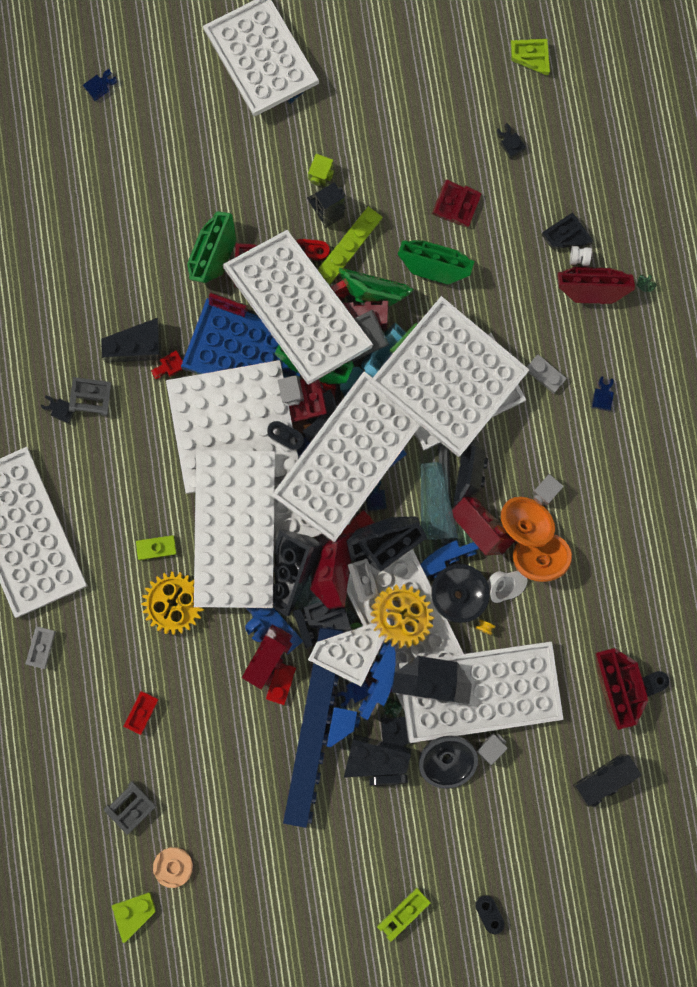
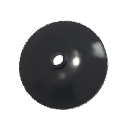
M455 564L446 567L436 576L432 584L431 598L435 609L445 619L456 623H465L478 618L485 611L489 603L490 589L486 578L476 568L465 564ZM457 591L461 593V598L455 596Z
M452 735L434 739L425 746L419 757V769L425 781L435 787L444 789L458 787L467 782L474 775L478 765V756L474 746L466 739Z

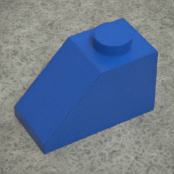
M334 707L327 747H332L354 731V727L358 728L360 716H357L356 711Z

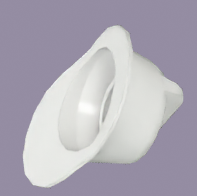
M499 571L492 574L489 580H487L492 602L499 603L519 596L526 588L527 578L519 571L510 573Z

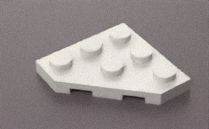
M369 624L317 642L308 660L362 686L385 636L379 638L380 630L374 631L375 627Z

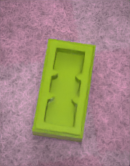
M174 535L136 541L138 560L177 555Z

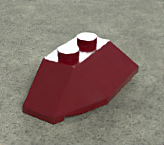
M572 267L557 274L559 289L575 303L613 304L635 290L633 275L613 268Z
M353 533L339 535L335 542L330 540L323 545L318 561L313 569L310 590L329 609L345 607L350 572L348 565L351 564L347 540Z
M616 648L595 653L598 678L608 712L616 729L620 730L637 725L649 701L638 662Z

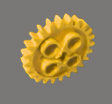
M171 572L170 577L163 573L162 580L156 576V584L150 581L152 588H145L149 593L148 595H142L143 598L147 599V602H143L141 605L147 607L142 612L144 614L149 613L146 621L153 620L150 625L151 627L158 625L157 631L160 632L164 628V634H168L169 630H171L172 634L175 635L176 630L183 634L184 627L190 631L189 624L191 623L197 625L194 619H201L202 617L198 615V612H204V609L194 607V580L188 582L190 576L187 575L183 579L181 572H179L177 577H175L174 572ZM169 585L174 586V593L172 595L165 594V588ZM182 588V592L176 599V603H178V605L176 607L173 606L171 608L168 618L165 619L164 616L171 607L169 601H174L177 596L178 590ZM185 594H189L191 602L185 605L182 603V597ZM163 602L165 609L163 612L158 613L155 607L157 603ZM176 611H180L182 614V618L178 622L172 619Z
M396 584L393 590L388 587L386 592L382 591L379 594L380 597L377 596L375 598L376 603L371 606L375 611L370 613L375 618L371 623L377 624L373 630H380L379 638L382 636L386 637L384 643L391 640L392 647L398 643L399 648H402L404 644L407 648H410L412 643L416 646L419 644V641L422 642L425 636L430 634L428 629H431L433 625L429 622L434 620V617L429 616V614L433 612V609L427 608L430 602L423 601L426 595L420 597V590L414 593L413 586L406 590L405 584L400 589ZM392 600L399 603V608L392 604ZM410 607H414L417 610V614L412 613ZM387 618L393 620V626L387 623ZM405 625H409L412 628V632H408Z

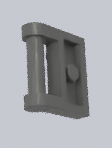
M73 377L69 411H85L107 416L111 382ZM76 398L103 401V406L76 403Z
M134 781L128 784L129 787L110 806L107 805L103 809L126 835L156 807ZM135 793L138 797L118 815L115 811Z

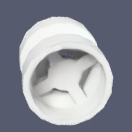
M572 246L570 265L582 264L589 267L592 249L588 247L580 249L578 246Z

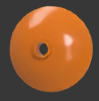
M514 497L508 500L501 510V522L504 529L518 543L529 547H541L549 543L555 533L554 520L548 510L535 500L527 497Z
M555 534L550 542L544 546L529 547L517 543L513 551V562L516 569L524 577L539 582L552 581L561 577L569 569L572 560L569 545L564 539Z

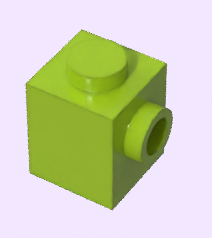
M315 154L308 172V180L316 186H326L327 181H331L334 170H332L333 159Z

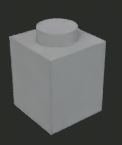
M296 375L278 379L282 403L294 406L300 404L301 400H304L300 383L301 377Z
M548 474L532 493L534 495L533 499L540 505L544 504L547 506L564 486Z
M491 734L476 752L489 765H492L508 749L505 746L507 742L499 734L497 736Z

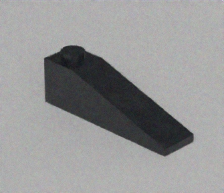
M280 530L274 546L276 565L273 566V572H275L273 608L285 616H289L318 561L323 546L322 543L308 535Z

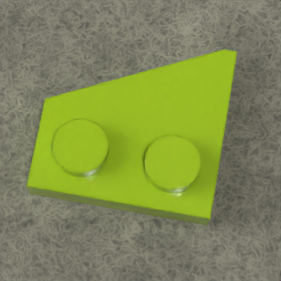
M548 39L511 40V61L544 75H549Z
M151 892L111 905L122 943H125L156 912Z

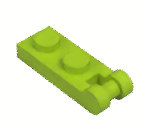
M416 887L377 925V928L380 931L383 930L387 935L386 938L391 942L431 902ZM392 921L397 925L395 929L389 926Z

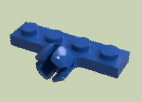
M246 608L253 617L245 625L246 632L250 635L256 629L258 630L252 637L254 641L261 642L273 624L292 635L290 642L293 644L288 653H286L287 655L303 642L274 608Z

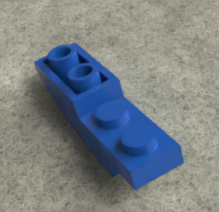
M456 540L432 553L420 565L426 577L432 575L434 579L446 568L445 562H448L449 565L459 561L458 557L466 555V558L476 555V550L480 548L474 542L459 547Z
M390 641L382 645L379 651L381 657L378 662L374 661L370 672H372L371 677L377 679L376 683L372 682L367 692L370 694L367 701L363 700L358 709L361 711L359 715L366 720L369 719L377 703L385 705L393 684L396 657L395 646L392 647Z

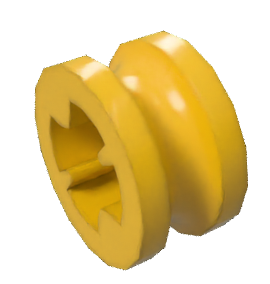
M479 619L480 625L476 626V629L492 635L491 630L495 629V626Z

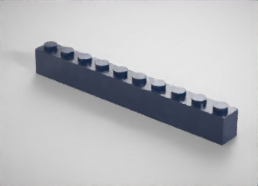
M320 628L317 642L342 634L343 631ZM313 663L283 824L307 828L308 823L312 824L314 812H311L310 808L311 803L315 804L317 792H314L315 784H319L321 772H317L318 765H323L325 753L321 752L322 744L326 745L328 733H325L326 725H330L332 714L328 713L329 706H334L336 694H332L333 686H337L339 675Z

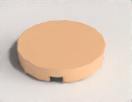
M169 847L157 855L153 863V872L161 885L167 888H176L189 880L193 872V862L191 856L185 850L179 847Z

